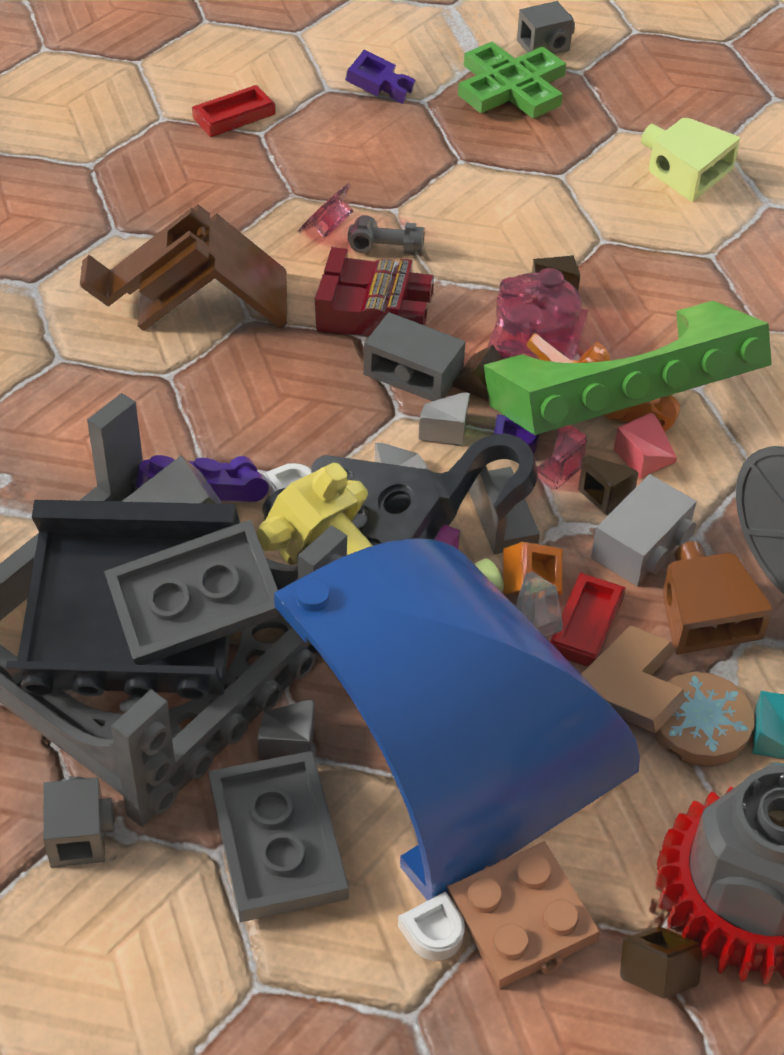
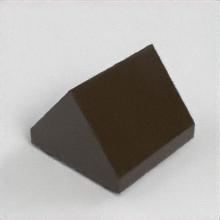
M493 344L471 356L453 381V387L489 400L484 365L503 360Z

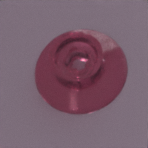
M350 182L326 201L297 232L303 233L315 227L324 238H327L354 212L344 200L351 188Z

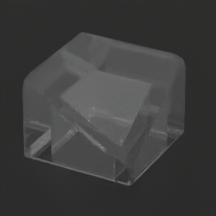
M534 572L526 573L515 607L544 637L563 631L556 586Z

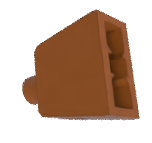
M689 541L680 545L674 553L677 561L668 566L663 587V599L676 655L764 639L773 608L738 557L729 552L706 556L702 545L697 541Z

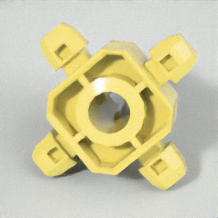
M331 463L292 482L278 495L266 520L261 523L256 532L262 550H279L280 556L287 564L298 563V555L331 525L347 535V555L373 546L352 523L368 496L367 489L360 481H347V472L338 463Z

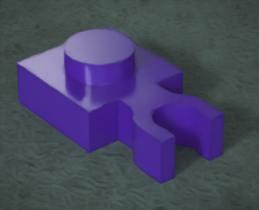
M365 49L348 68L345 81L375 96H378L383 90L393 100L401 104L405 102L407 92L412 93L416 80L404 74L394 73L395 64Z

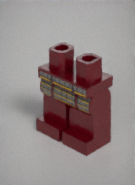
M331 247L324 274L315 296L316 331L370 336L388 312L425 326L427 303L432 302L434 294V275L413 273V260L400 258L399 263L391 259H379L377 261L348 258V249Z

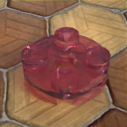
M552 268L543 269L539 273H526L515 277H508L500 282L496 302V317L501 327L514 336L519 331L523 334H529L530 338L533 334H537L546 342L557 341L567 337L574 330V324L577 321L579 322L582 305L580 294L573 285L563 280L564 276L560 271ZM535 305L546 307V309H540L538 306Z

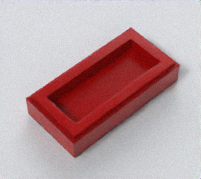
M258 85L192 107L193 119L210 138L276 115L275 103Z
M580 572L550 643L567 660L589 667L602 652L623 601L626 587Z

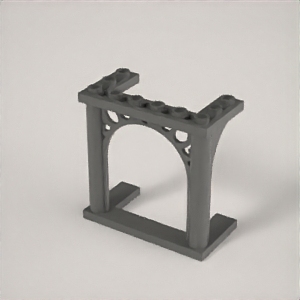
M123 393L119 394L87 419L97 486L79 501L122 502L139 489L136 486L135 480L139 464L143 461L137 407L136 401ZM331 525L298 555V565L282 564L266 558L277 589L280 590L313 571L346 556L347 535ZM38 534L0 563V621L28 598ZM280 616L241 630V638L236 656L226 671L224 695L208 694L207 698L193 699L168 710V702L150 690L124 714H117L87 706L61 689H53L51 693L45 695L31 694L23 691L16 685L6 669V662L17 661L18 657L0 645V703L124 797L126 815L143 827L155 814L161 815L166 812L175 801L177 793L192 779L202 777L210 768L214 757L228 744L233 745L237 743L245 734L248 725L262 711L267 712L271 710L279 701L282 692L296 678H304L312 669L320 653L310 641L305 643L286 619ZM264 628H279L286 631L275 643H262L253 638L257 631ZM255 655L261 656L252 665L247 663L251 657ZM188 718H194V720H192L183 730H181L179 725L184 720Z

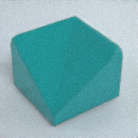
M761 691L754 710L755 727L753 730L752 754L784 759V694Z

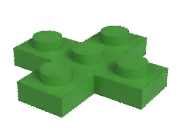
M492 41L464 53L463 66L476 76L459 83L458 96L478 112L483 113L511 101L534 119L561 106L563 93L549 83L565 76L566 63L542 46L514 58Z

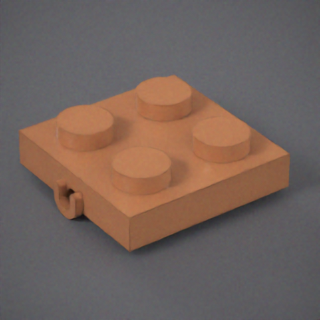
M545 841L505 860L502 859L495 865L487 866L484 870L447 887L448 896L461 913L465 928L499 990L540 969L543 974H549L562 965L563 958L599 941V929ZM553 959L554 962L546 966L545 963Z

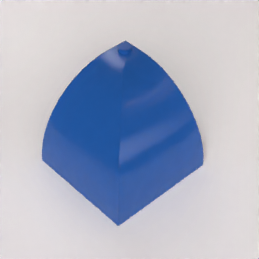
M403 539L385 542L341 557L274 592V607L305 643L311 642L329 665L353 700L383 753L405 802L418 841L417 846L400 856V868L427 901L444 892L448 894V886L484 870L487 866L495 865L502 859L505 860L639 772L640 754L636 739L627 723L464 553L452 545L430 539Z

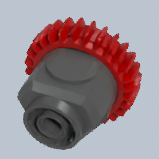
M773 762L748 776L737 787L731 786L728 788L726 794L721 798L711 791L706 797L704 805L693 800L687 814L679 813L674 821L673 828L668 829V832L665 834L662 850L659 852L656 863L658 873L655 880V889L661 892L659 909L670 911L667 920L668 928L684 927L682 936L700 943L703 955L702 961L710 954L718 958L717 971L719 974L723 973L729 964L739 967L741 982L746 980L751 970L759 971L764 985L770 982L774 971H778L784 980V763Z

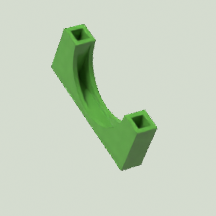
M709 301L677 310L678 339L662 348L641 355L602 362L561 363L539 360L521 354L485 364L484 371L489 406L533 435H537L772 365L769 323L718 302Z

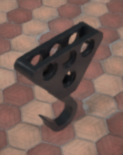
M494 434L477 440L467 449L454 466L444 473H436L422 468L329 455L319 457L311 466V473L331 463H338L347 472V481H360L368 491V496L352 523L373 546L403 539L434 540L441 527L451 524L477 476L487 464L493 461L508 459L519 464L517 471L508 479L493 505L499 521L517 503L529 496L538 479V469L531 448L524 440L510 434Z

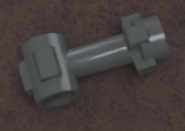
M363 215L358 217L354 224L349 226L347 241L350 247L358 253L369 252L374 243L403 246L404 253L415 254V251L422 252L424 247L425 227H416V223L406 222L405 230L380 228L374 218Z

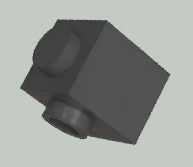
M558 1L519 9L517 41L527 53L542 46L553 54L570 50L572 35L575 32V22L572 15Z
M72 776L61 781L44 782L43 840L50 867L105 862V831L114 830V809L112 797L102 798L99 777L83 778Z

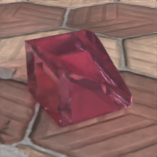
M571 425L559 428L554 452L537 465V480L554 491L580 471L582 460L585 457L587 436Z

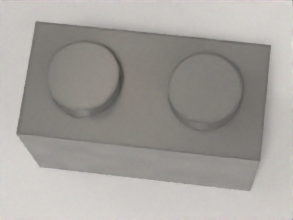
M649 474L596 527L591 558L635 586H638L650 573L656 575L662 570L669 558L670 552L676 545L680 546L689 541L696 528V523L692 519L697 501Z

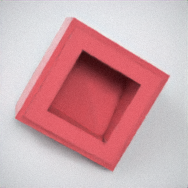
M653 413L644 415L617 428L614 451L630 468L638 472L639 478L676 462L677 457L659 420Z

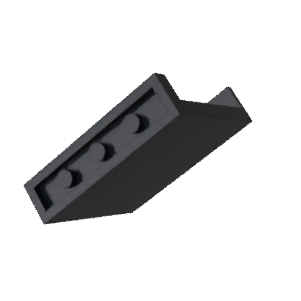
M34 500L31 518L39 534L17 661L6 662V669L16 685L25 692L37 695L49 694L53 689L73 690L85 696H100L104 694V691H125L128 695L142 698L148 691L152 690L155 693H177L183 698L194 700L207 698L208 694L224 695L230 635L147 665H135L104 571L239 524L240 520L235 504Z

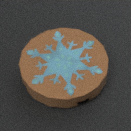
M690 672L670 679L669 683L683 688L685 703L654 733L658 742L667 751H669L670 747L674 752L680 754L681 760L694 765L715 766L731 762L740 755L741 750L748 744L755 727L754 709L746 694L731 681L712 673Z

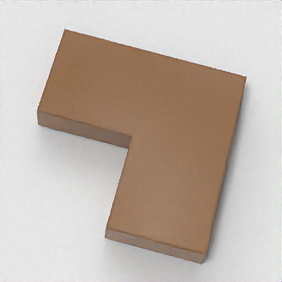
M631 625L581 674L616 710L622 719L653 733H656L685 703L683 688L652 676L673 654L671 641Z

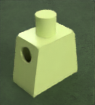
M690 118L680 119L667 130L655 124H650L645 129L641 138V144L652 149L649 163L651 174L692 202L734 169L740 143V137Z

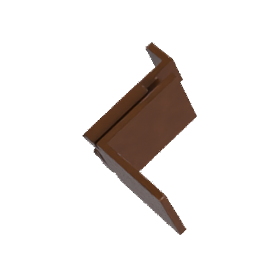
M199 204L194 208L191 207L111 270L90 255L82 260L80 286L109 307L126 293L131 295L139 289L140 299L137 327L143 331L213 279L218 280L278 328L287 324L286 269L216 213L210 218V213Z

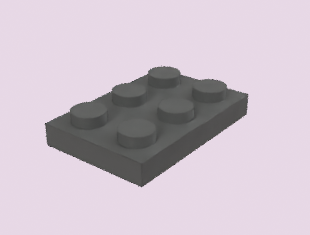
M251 519L104 571L135 665H147L282 616L274 607V592L278 591Z
M313 751L208 771L211 793L240 923L349 899V887Z

